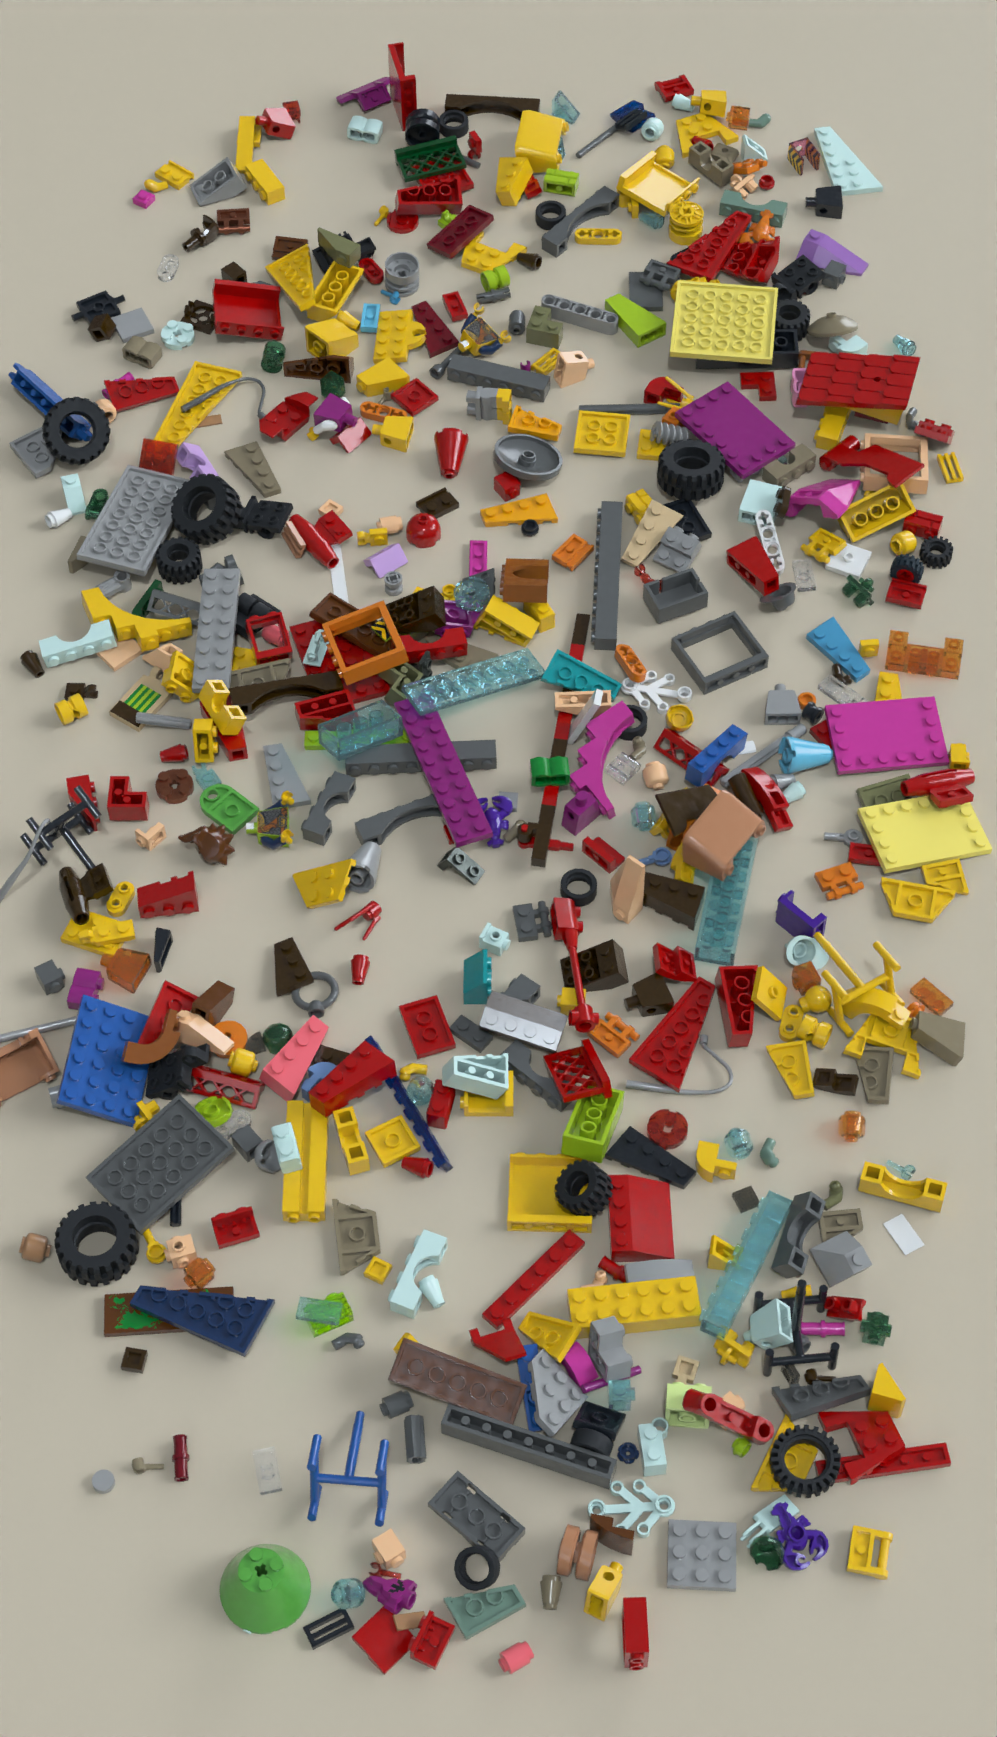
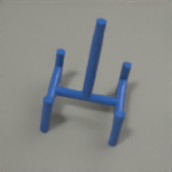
M363 1411L356 1412L344 1475L319 1473V1449L322 1437L319 1434L313 1435L307 1469L310 1471V1506L307 1516L309 1521H315L322 1491V1486L319 1483L377 1487L375 1525L378 1527L384 1525L389 1494L386 1490L388 1440L383 1439L380 1441L375 1470L377 1478L354 1476L365 1415Z

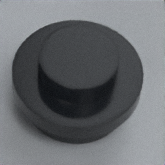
M528 519L522 524L521 531L526 536H534L538 533L539 526L536 521Z

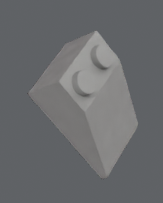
M228 157L189 185L200 206L235 197L247 188L238 169Z

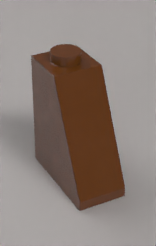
M218 980L193 1002L191 1013L200 1015L213 1026L216 1025L231 1007L235 988Z

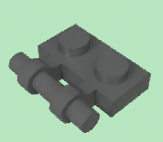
M651 259L644 269V274L647 277L641 275L639 281L643 282L646 286L650 287L652 285L657 287L658 290L670 292L672 285L667 283L674 284L681 275V269Z
M539 901L538 909L534 910L532 903L513 906L519 942L538 940V933H544V937L552 935V923L548 918L549 908L546 906L545 901ZM535 918H541V923L536 924Z

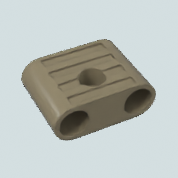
M717 143L712 150L714 161L724 157L733 163L739 155V151L736 148L722 143Z

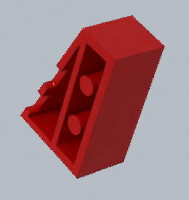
M348 689L294 703L295 716L300 730H359V718Z
M193 871L188 872V876L181 878L177 876L171 877L169 882L161 884L158 881L137 888L140 918L199 912Z

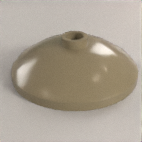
M831 312L813 322L808 327L807 333L814 337L841 336L856 331L858 324L846 316Z

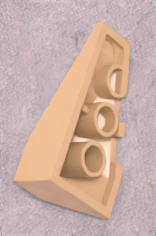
M631 855L626 858L610 880L612 912L618 920L624 921L627 924L643 909L646 866Z

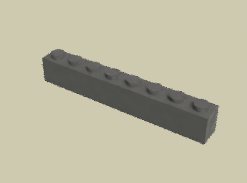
M495 739L451 741L464 770L497 769ZM410 743L345 746L346 775L422 772Z
M449 1403L441 1421L442 1434L606 1489H610L616 1472L617 1459Z

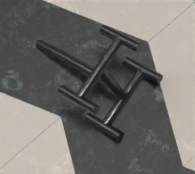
M80 785L74 788V791L82 802L77 805L74 802L67 805L69 810L44 826L38 837L40 841L36 843L32 854L41 866H44L47 860L39 850L45 847L47 851H50L54 848L51 842L63 836L87 870L95 867V864L69 831L80 824L88 835L94 832V829L81 813L85 808L90 811L95 819L102 815ZM30 817L26 820V823L36 834L39 825L33 817ZM54 830L53 834L46 836V834ZM24 833L20 838L27 848L30 849L33 841L27 833Z
M801 1279L798 1281L795 1297L779 1299L790 1307L791 1329L796 1355L774 1358L773 1349H767L763 1366L764 1376H770L774 1366L828 1361V1369H836L840 1347L837 1342L831 1344L830 1352L805 1355L800 1334L804 1305L817 1304V1312L823 1313L825 1311L824 1305L828 1292L826 1285L819 1287L818 1295L805 1296L807 1283ZM755 1292L753 1313L773 1299L763 1300V1292Z

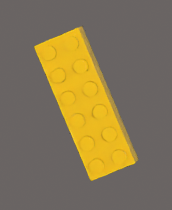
M695 1276L567 1289L569 1320L579 1324L582 1328L576 1339L589 1338L590 1323L611 1316H615L618 1322L624 1326L625 1334L701 1326L702 1313Z

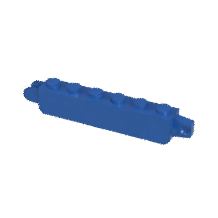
M14 363L13 367L17 372L9 373V377L12 379L11 384L41 412L46 415L57 402L63 400L34 372L18 363ZM70 415L62 421L60 429L69 437L81 441H90L92 438V433L89 431L91 424L81 415Z

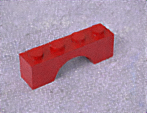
M463 627L445 629L443 636L433 643L418 642L410 635L400 636L409 659V664L418 663L426 650L430 652V659L432 660L467 655L468 643ZM391 639V650H393L395 646Z

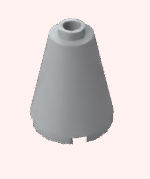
M372 841L365 842L349 858L356 860L355 867L351 866L348 877L351 878L348 884L349 890L356 893H367L375 886L381 856V848L377 843Z

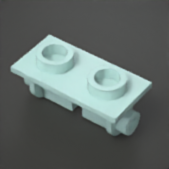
M319 629L312 636L303 664L321 667L327 650L326 644H329V642H324L321 634L324 630Z

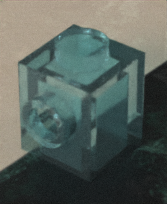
M630 1379L608 1380V1408L615 1411H631V1401H635V1387H631Z

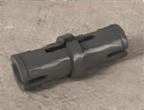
M509 287L499 290L491 289L490 292L476 294L477 302L481 304L493 301L494 303L500 299L511 298Z

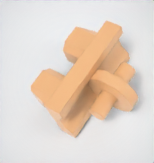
M750 173L746 178L738 174H734L730 178V186L734 187V192L741 193L743 200L749 194L744 189H747L752 194L758 187L757 183L753 180L755 177L753 173Z

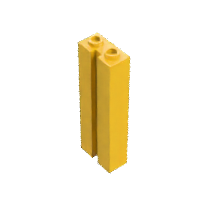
M304 1100L287 1101L286 1123L291 1122L303 1169L284 1174L283 1221L297 1223L299 1221L317 1223L325 1221L329 1116H323L313 1109L310 1103H304Z

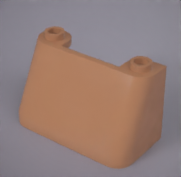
M724 789L721 790L685 834L682 843L683 862L724 881L734 870L733 858L751 836L758 838L764 834L766 830L764 820L732 793Z
M38 1028L29 1031L23 1038L21 1036L0 1048V1107L2 1106L1 1102L44 1080L48 1083L57 1078L56 1074L60 1070Z

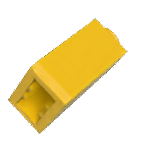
M389 357L356 376L358 391L367 397L382 395L386 387L389 388L388 392L396 391L410 382V376Z

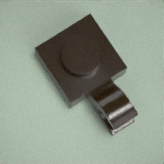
M67 683L64 698L68 701V697L79 693L83 700L84 698L96 699L98 697L97 686L90 684L86 687L85 683Z

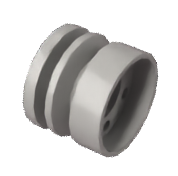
M397 252L391 254L386 259L385 287L388 292L398 291L399 297H408L417 292L419 288V261L414 255L407 252Z

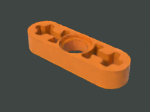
M370 401L363 402L360 405V414L363 418L382 423L386 417L380 415L382 412L388 413L386 416H407V412L404 410Z
M625 644L617 645L614 656L629 679L638 683L643 682L647 670L630 646Z

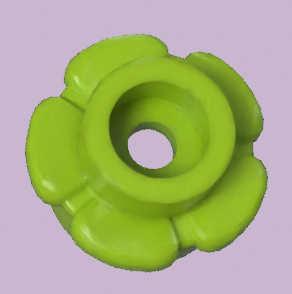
M738 1437L732 1444L733 1454L741 1458L749 1452L752 1443L748 1441V1438Z

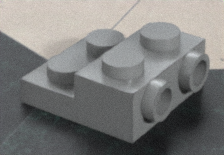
M669 526L660 541L661 545L654 555L653 561L676 573L689 569L702 547L699 537L692 533L689 535L684 534V530L678 526H674V528Z

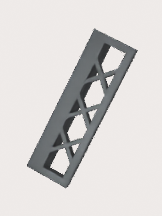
M153 589L147 611L174 619L184 618L181 615L185 614L187 618L186 612L192 609L197 610L198 613L200 612V602ZM154 598L161 599L165 607L160 610L152 608ZM174 604L180 605L183 612L174 615L169 607ZM199 618L191 620L193 625L198 626L197 621H199Z

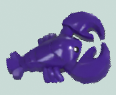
M505 796L492 797V801H494L492 803L495 808L489 807L487 809L488 799L479 798L478 801L483 812H485L484 814L493 832V837L490 838L491 840L487 842L488 847L499 848L500 845H504V840L500 839L501 829L508 830L509 821L503 819L513 811L512 801Z
M779 1502L772 1507L771 1515L779 1517L782 1529L778 1530L776 1534L780 1543L783 1544L786 1541L784 1550L781 1553V1561L788 1569L801 1571L810 1565V1561L800 1563L798 1560H804L806 1557L803 1554L792 1552L793 1549L798 1551L804 1550L808 1539H811L809 1553L812 1555L814 1549H817V1554L812 1558L813 1561H816L827 1553L829 1547L828 1538L822 1531L805 1529L804 1527L810 1526L811 1522H808L804 1515L795 1519L787 1511L789 1504Z

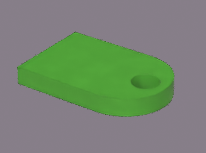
M225 784L209 786L200 796L202 812L219 826L224 824L225 830L233 835L242 829L246 823L250 822L260 811L256 805ZM211 794L217 795V797L214 799L208 798V796Z

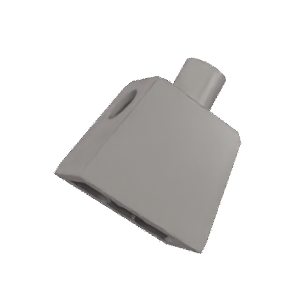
M784 684L775 685V690L768 691L764 725L800 724L801 709L795 691L786 690Z

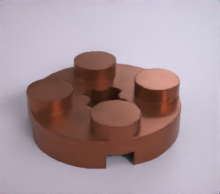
M171 769L158 774L155 784L156 792L160 799L166 800V803L179 804L186 801L190 794L192 795L194 791L193 779L186 769ZM178 784L176 789H173L171 785Z

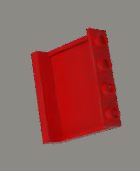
M400 42L388 44L390 96L402 131H405L408 114L417 109L415 75L405 76L404 43Z
M214 279L212 301L215 334L281 341L284 327H281L279 307L280 286Z

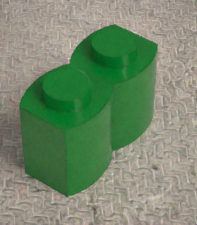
M536 757L530 759L531 786H565L569 784L570 771L567 757Z

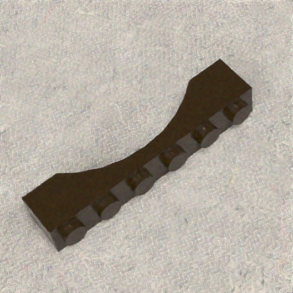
M446 94L445 112L448 110H460L467 116L480 113H498L511 116L520 121L524 110L540 112V99Z
M328 671L229 688L230 706H239L244 715H249L274 699L287 696L315 698L342 691L343 684L337 671Z

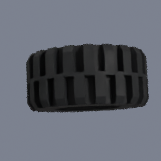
M79 397L65 398L57 402L44 418L42 436L45 440V446L61 462H66L70 465L89 463L99 457L109 443V434L111 433L109 420L106 418L104 410H101L97 403L89 401L90 399ZM70 415H81L91 423L93 429L92 438L83 447H71L61 438V423Z
M687 439V441L678 440L677 443L673 442L666 446L659 455L658 484L669 496H675L679 500L700 501L703 498L704 500L708 499L710 495L714 496L722 488L725 458L716 446H711L708 442L704 443L702 440L694 441L692 439Z
M199 474L198 477H191L190 481H185L182 484L181 489L178 488L176 497H173V506H171L172 521L182 534L190 540H194L197 544L209 545L210 543H218V540L227 538L226 535L231 534L234 531V526H237L239 522L238 517L241 516L239 509L242 507L240 497L235 489L219 476ZM216 498L215 507L211 514L197 521V513L200 507L206 501Z
M96 1201L89 1202L90 1205L84 1206V1204L79 1205L77 1210L74 1211L72 1209L67 1213V1218H62L59 1223L60 1227L55 1232L54 1245L59 1263L63 1271L68 1273L69 1278L73 1281L78 1279L79 1284L82 1285L90 1283L91 1286L97 1287L98 1283H103L105 1286L110 1284L109 1281L113 1279L115 1281L121 1279L122 1273L127 1274L131 1270L129 1265H134L139 1247L133 1221L129 1218L126 1211L120 1210V1207L115 1204L109 1206L108 1202L102 1201L101 1204H97ZM107 1232L116 1237L114 1245L101 1255L88 1256L77 1250L80 1242L89 1234Z

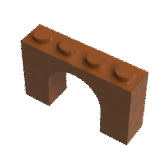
M506 558V564H502L500 595H503V602L547 603L549 560Z

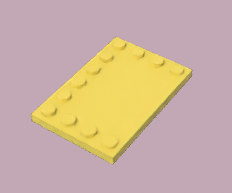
M929 795L858 808L857 811L884 874L957 858L964 859L990 854L992 851L988 838L970 802L939 808L930 799Z

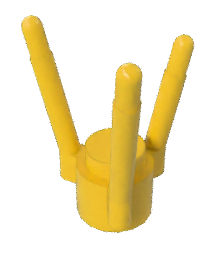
M668 376L665 377L687 399L683 398L681 403L666 399L669 403H680V406L660 401L657 402L658 405L668 408L675 406L681 409L694 401V396L687 393Z

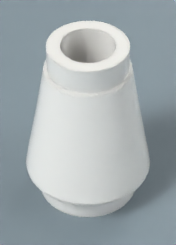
M69 508L50 511L45 515V522L49 528H57L72 518V512Z

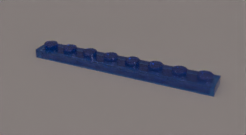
M372 1036L365 1039V1041L383 1052L378 1042ZM398 1075L392 1079L390 1077L385 1080L386 1084L390 1089L394 1088L396 1091L394 1094L395 1099L400 1105L403 1103L406 1108L403 1110L404 1114L409 1120L412 1119L414 1121L413 1129L418 1136H423L424 1141L422 1143L428 1152L432 1151L434 1155L432 1160L437 1168L442 1167L446 1172L453 1168L452 1164Z

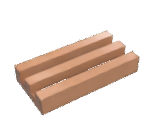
M286 521L285 525L287 527L283 528L284 532L281 535L295 558H302L306 544L293 522Z

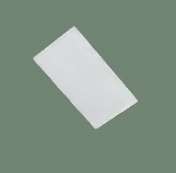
M903 1214L883 1224L905 1255L924 1246V1243Z

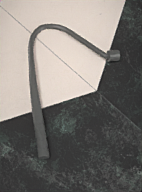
M238 378L211 389L182 405L180 408L182 412H186L223 388L240 381L249 380L257 382L262 388L257 415L259 419H262L266 416L261 412L265 397V387L256 378Z

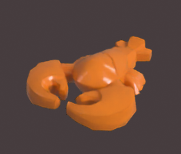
M767 209L761 211L760 216L762 218L758 224L752 223L748 229L749 233H743L739 243L750 242V244H753L754 242L751 238L756 242H759L760 239H765L766 241L775 240L769 236V234L772 237L775 236V228L769 225V219L774 218V214Z

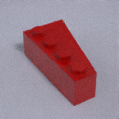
M455 176L454 179L449 180L443 179L437 183H425L424 186L397 190L395 197L396 215L442 214L446 209L450 214H460L463 205L460 176Z
M364 1040L308 1092L311 1107L325 1117L333 1114V1111L348 1105L350 1100L365 1095V1091L370 1088H377L382 1085V1081L389 1077L392 1079L397 1076L395 1061Z

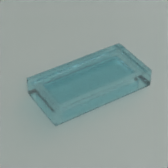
M300 1297L296 1319L339 1326L343 1303Z

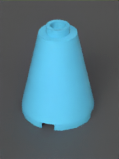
M790 736L783 737L779 744L778 754H782V760H779V765L784 774H791L825 765L833 758V750L826 744Z

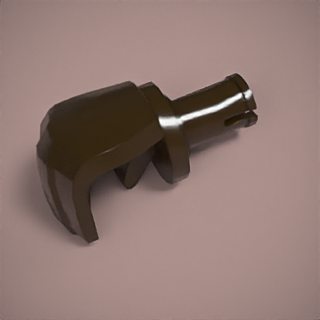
M203 215L204 233L198 227L191 230V238L182 244L185 251L190 252L196 245L202 247L208 245L217 238L219 228L212 218Z

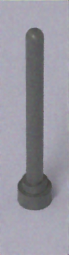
M457 347L441 364H435L429 370L430 375L435 379H440L444 375L445 368L448 366L453 354L459 355L461 353L460 349Z

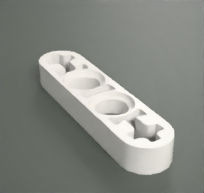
M760 510L756 513V525L760 540L773 566L774 559L777 558V564L780 566L779 569L774 568L778 575H780L785 570V562L773 519L768 510ZM761 516L766 518V526H764ZM765 531H771L773 533V536L770 538H765L763 536V533ZM769 547H776L777 552L770 554L767 549Z

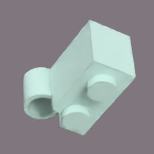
M661 1417L655 1418L652 1423L638 1425L637 1436L644 1477L666 1474L667 1461L663 1440L668 1435L669 1424L666 1419ZM657 1426H661V1427H663L665 1430H664V1431H662V1430H657L656 1427H657Z

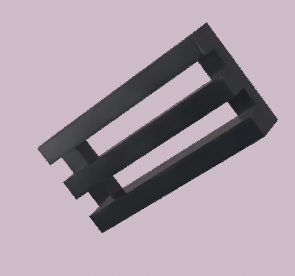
M634 109L617 121L615 128L628 132L646 119L648 114L646 111Z
M345 1607L303 1627L313 1650L355 1629ZM341 1615L344 1616V1618L311 1634L310 1631L340 1617ZM347 1623V1625H345V1626H343V1627H341V1628H339V1629H337V1630H335V1631H333V1632H331V1633H329V1634H327V1635H325V1636H323V1637H321V1638H319V1639H317V1640H314V1639H316V1638H318V1637H320V1636H322V1635H324V1634H326V1633H328V1632H330V1631H332V1630H334V1629H336V1628L342 1626L343 1624Z

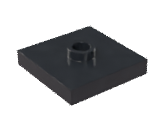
M584 1401L574 1419L572 1427L592 1429L615 1441L625 1421L626 1414Z

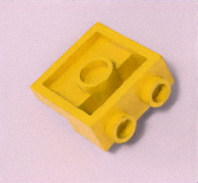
M174 651L169 668L164 670L161 685L166 688L165 690L168 693H175L184 703H191L199 695V693L192 692L194 661L179 651Z

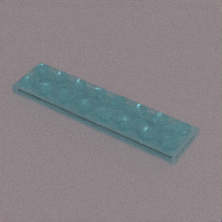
M525 648L402 686V692L418 714L422 716L542 678L545 670L530 650Z

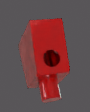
M265 108L262 116L257 115L255 119L256 125L263 126L266 134L280 138L291 139L296 128L286 108Z

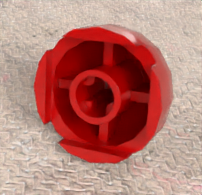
M416 514L407 523L406 538L410 544H415L417 548L433 547L436 545V541L441 539L440 524L431 514Z

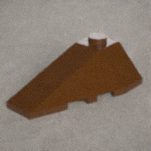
M329 355L283 362L284 377L351 384L354 372V358Z

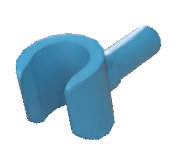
M381 290V294L390 297L392 304L397 305L401 300L398 291L390 293Z

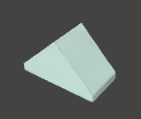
M744 134L741 142L742 160L763 159L767 161L765 149Z

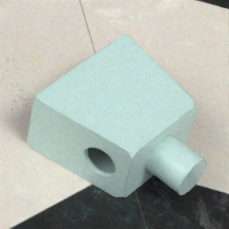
M777 1298L773 1299L750 1316L751 1329L743 1334L745 1341L754 1343L764 1350L792 1343L790 1307Z

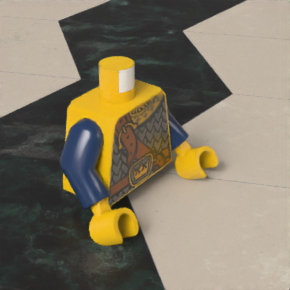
M477 302L474 304V313H471L463 324L461 342L458 343V348L461 352L469 350L474 356L492 355L503 346V343H509L511 336L508 335L507 330H503L499 336L481 317L477 318L478 315L484 313V306L481 310H477L480 305Z

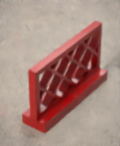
M589 1038L581 1040L582 1046L543 1056L544 1063L564 1103L601 1093L605 1099L613 1097L610 1078ZM566 1062L572 1063L570 1066L565 1065ZM571 1072L577 1073L575 1076L569 1075ZM583 1075L590 1076L588 1079L581 1078ZM564 1080L570 1081L568 1084L562 1083ZM576 1083L582 1084L581 1086H575ZM568 1091H573V1092H575V1093H571V1094H567V1095H566V1093H567Z

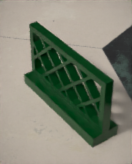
M455 135L394 150L395 163L399 166L405 183L467 168ZM444 157L450 158V161L447 162L443 159ZM455 160L461 162L460 164H453ZM429 161L436 162L434 165L427 164ZM414 164L420 166L418 169L412 168ZM442 164L445 167L439 168L438 165ZM424 168L430 169L427 172L422 171ZM409 171L415 173L410 176L406 175Z

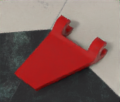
M510 1318L501 1320L504 1326L503 1330L480 1337L477 1328L469 1330L473 1346L505 1362L527 1356Z

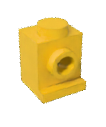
M951 743L948 754L949 769H969L970 760L969 752H966V744Z

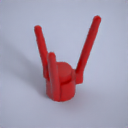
M370 901L359 912L336 926L334 930H339L362 915L367 921L373 920L362 938L366 940L375 924L381 919L379 914L382 912V909L377 902Z

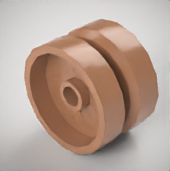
M568 1524L559 1548L557 1574L568 1577L572 1573L574 1563H576V1579L588 1582L596 1555L599 1532L587 1529L584 1532L582 1542H579L581 1535L580 1527Z

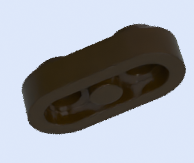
M787 486L779 488L775 496L777 502L774 505L773 512H775L776 517L781 519L785 517L789 508L791 488Z

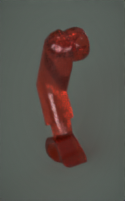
M640 563L639 569L635 566L634 574L639 576L644 584L655 581L651 579L648 573L646 574L645 566ZM662 579L659 580V581H660L659 592H661V580H662Z

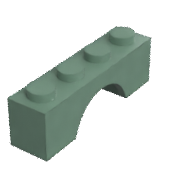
M725 190L720 201L719 215L729 217L738 210L752 215L751 222L758 223L762 218L760 212L767 209L774 214V218L769 219V225L782 228L787 215L788 203L771 200L764 205H752L743 200L741 193Z

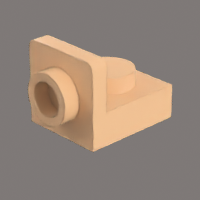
M160 822L150 827L146 833L138 828L135 830L137 844L147 848L149 851L167 837L165 827Z

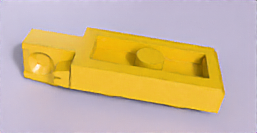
M132 919L97 925L79 932L81 945L91 943V945H96V947L136 939Z

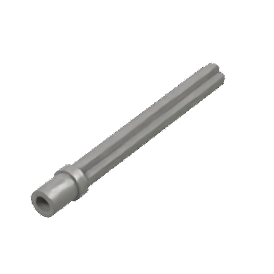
M800 723L793 729L785 732L783 736L720 779L721 785L728 788L730 786L728 780L731 777L741 773L742 769L758 767L778 753L779 744L783 737L799 738L807 732L806 727Z

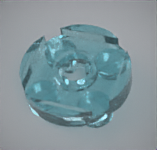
M479 577L467 578L468 580L460 581L455 586L454 598L459 608L466 611L479 612L490 599L489 586ZM472 592H475L474 596L468 595V593L471 594Z

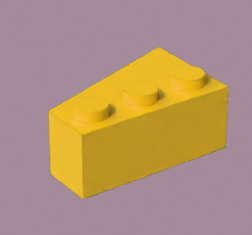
M499 157L495 192L502 206H516L534 171L527 157Z

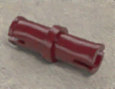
M174 1435V1455H172V1462H174L175 1468L174 1481L185 1482L189 1480L187 1462L190 1460L189 1454H187V1435Z

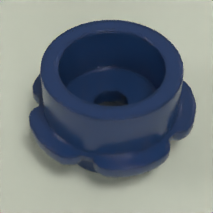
M625 1442L618 1448V1459L626 1464L634 1463L635 1459L639 1457V1451L631 1442Z

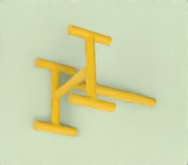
M820 932L814 934V938L856 987L855 990L847 993L828 970H824L821 973V976L832 989L834 1007L830 1006L827 1012L848 1037L853 1036L854 1031L844 1020L842 1006L879 985L884 991L898 998L897 1003L904 1007L905 1002L895 992L893 971H899L901 966L879 941L874 942L873 947L883 958L884 973L864 984Z

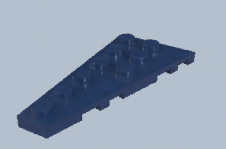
M140 1285L130 1302V1306L245 1357L273 1308L275 1299L259 1300L248 1296L247 1298H240L229 1294L188 1292V1290L180 1289V1291H173L162 1287Z

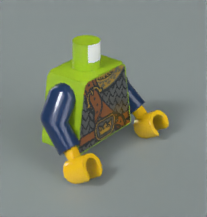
M284 791L279 801L267 809L259 811L257 813V822L246 823V834H257L258 843L272 850L279 847H289V844L293 842L290 837L294 836V834L289 830V810L286 806L287 804H294L293 794L290 791Z

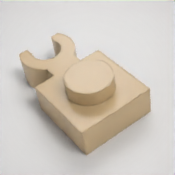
M679 1355L672 1374V1378L677 1379L674 1382H682L685 1385H688L687 1383L693 1384L700 1361Z

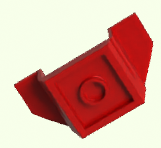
M308 392L285 397V401H282L265 417L259 419L260 432L271 438L277 436L286 442L308 423L310 417L309 407L318 400V397Z

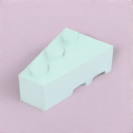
M508 1053L497 1056L492 1054L478 1057L476 1055L453 1056L442 1067V1085L497 1100L509 1089Z

